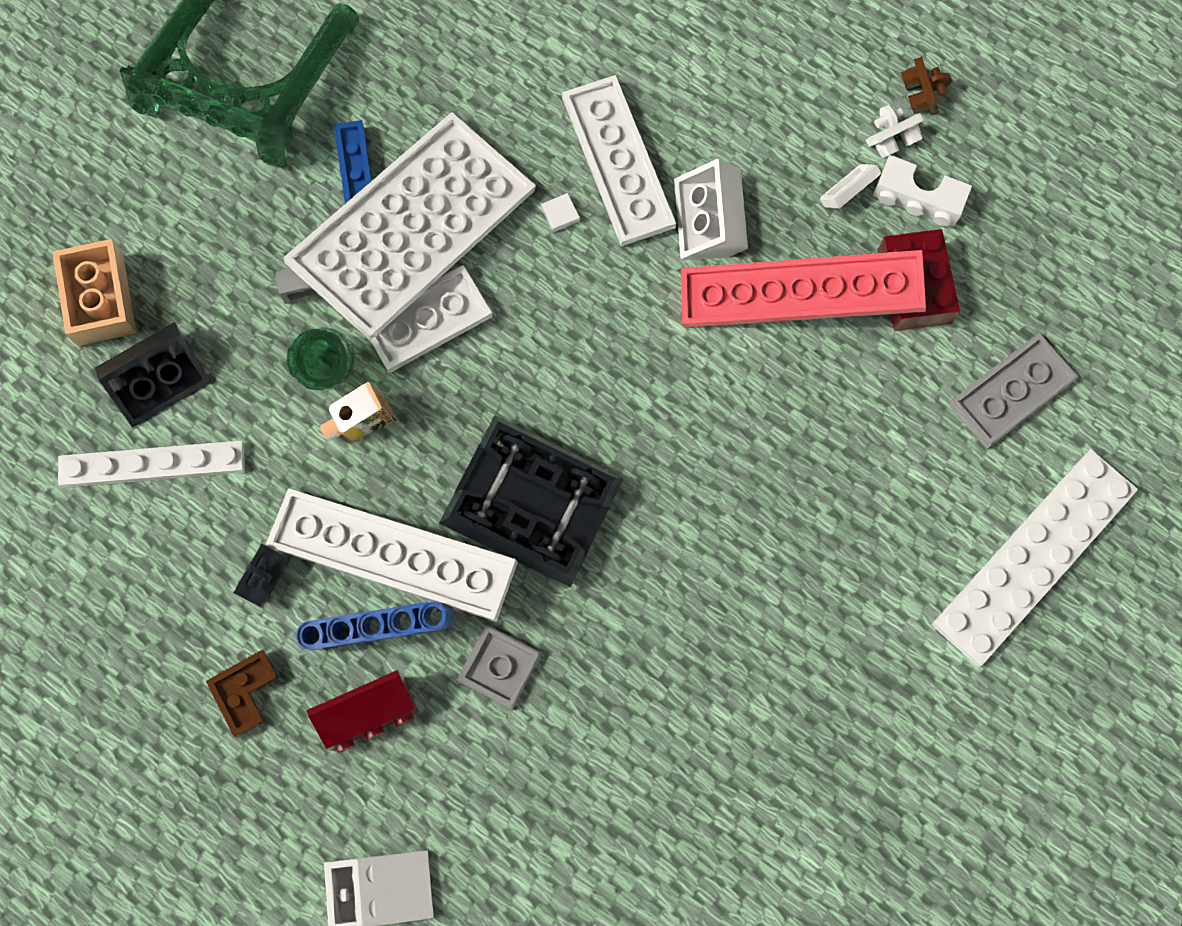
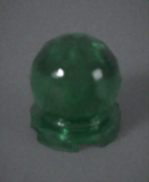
M320 327L302 332L294 339L287 351V365L291 376L311 390H324L341 384L349 377L354 368L355 352L352 343L342 332L334 328Z

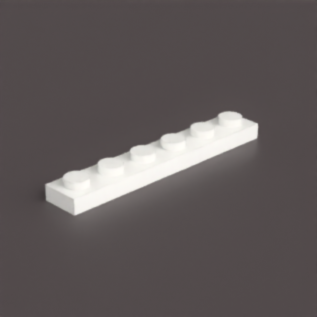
M242 441L58 456V485L61 488L245 473L244 443Z

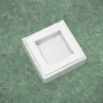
M568 193L541 204V209L553 233L580 222V217Z

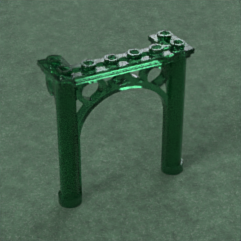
M181 0L133 67L128 65L127 68L122 66L119 70L131 108L139 114H147L157 118L159 115V105L168 106L180 111L185 116H193L213 127H221L231 131L238 137H246L255 141L260 160L267 165H275L285 169L287 167L286 151L294 137V127L291 125L302 104L348 33L353 32L359 23L358 14L346 4H336L295 67L286 76L270 84L242 87L216 81L199 71L190 61L186 53L188 38L214 0ZM178 49L180 59H171L175 50ZM172 71H186L188 74L185 80L178 82L166 78V75ZM195 82L197 85V89L201 91L202 94L192 90L195 86ZM279 95L275 103L271 105L269 97ZM232 99H233V106L228 105V104H226V103H223V102H230V103H231V102H232ZM259 100L264 107L259 111L252 112L243 109L241 105L247 101Z

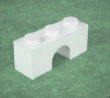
M889 155L873 197L878 198L885 205H897L905 208L911 215H923L933 219L938 225L954 227L962 214L972 185L944 175L937 189L932 191L922 190L913 180V174L917 165Z

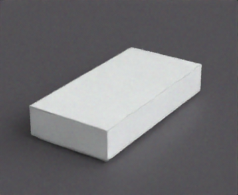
M860 164L822 195L820 201L824 207L841 208L882 173L877 165Z

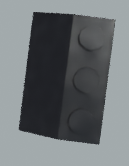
M175 322L95 367L99 382L131 427L138 425L211 382V379Z

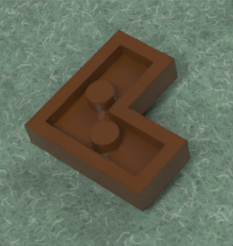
M260 650L206 681L235 738L265 722L251 694L279 679L264 650Z

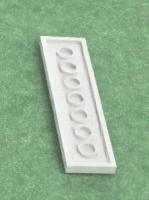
M1088 450L931 625L976 666L981 667L1138 489L1093 450Z
M289 488L266 543V546L273 550L421 598L440 602L449 607L496 622L518 564L516 559Z

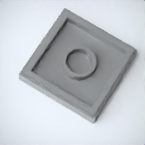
M486 625L456 681L513 710L542 653Z

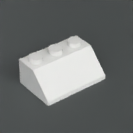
M718 158L674 179L680 257L682 260L727 258L748 249L741 168Z

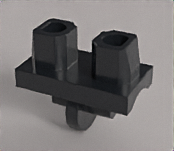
M261 543L233 593L263 608L290 558Z

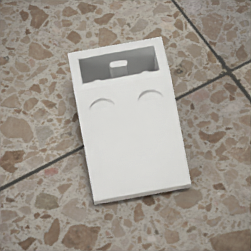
M428 850L324 863L328 926H380L434 918Z

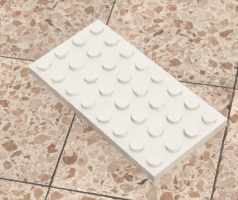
M451 112L284 256V263L371 341L535 191L536 185Z

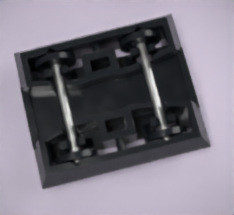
M494 415L439 524L504 556L516 559L518 563L571 588L624 478ZM499 441L504 445L503 447L497 445ZM534 453L547 459L548 461L536 457L535 461L532 462L524 458L523 456L532 457ZM554 464H557L569 470L568 475L573 479V481L561 476L563 469L555 466ZM602 487L604 488L601 495L592 491V489L601 490ZM495 529L507 534L509 538L506 539L494 533ZM516 540H519L523 543L532 546L531 549L529 550L515 543Z

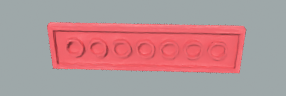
M922 250L681 268L682 325L684 328L925 312Z

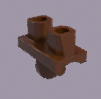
M923 58L914 59V67L901 72L906 90L920 85L923 88V91L908 96L913 114L927 110L930 111L931 115L938 114L939 110L933 91H938L939 96L946 95V87L952 82L951 75L949 73H941L940 68L935 67L931 70L933 76L929 78Z

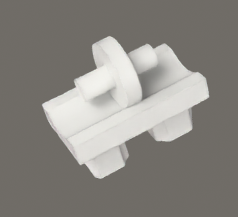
M889 105L880 109V118L876 119L874 123L877 128L885 126L886 129L865 139L868 146L875 145L881 157L884 158L899 151L893 137L897 133H900L905 146L923 139L918 123L924 121L921 113L898 123V118L904 115L902 109L899 108L894 111Z

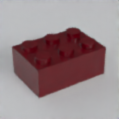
M942 229L884 236L881 241L878 253L922 250L926 310L925 312L891 314L894 331L952 324L960 313Z

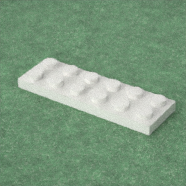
M616 75L562 92L563 102L620 245L624 246L675 229V219Z

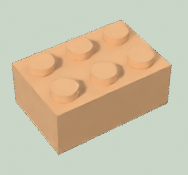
M113 239L53 251L65 334L77 346L137 333L123 252Z

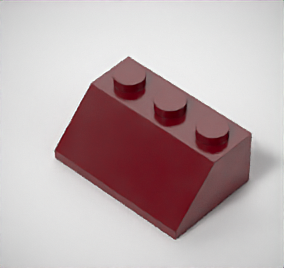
M396 670L306 710L326 750H336V753L339 754L355 747L353 742L364 736L367 740H371L384 734V727L393 723L396 724V727H400L413 721V715L418 713L419 710L405 677Z

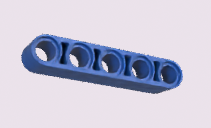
M425 602L304 622L298 627L296 640L304 649L320 650L442 631L452 625L454 613L451 607L443 603ZM435 608H439L442 612V620L437 625L433 624L430 618L431 612ZM407 612L411 617V625L405 630L400 624V618ZM375 617L381 624L377 634H373L370 629V623ZM345 622L350 628L349 636L346 639L340 634L341 625ZM314 627L318 629L320 634L315 644L310 638V633Z

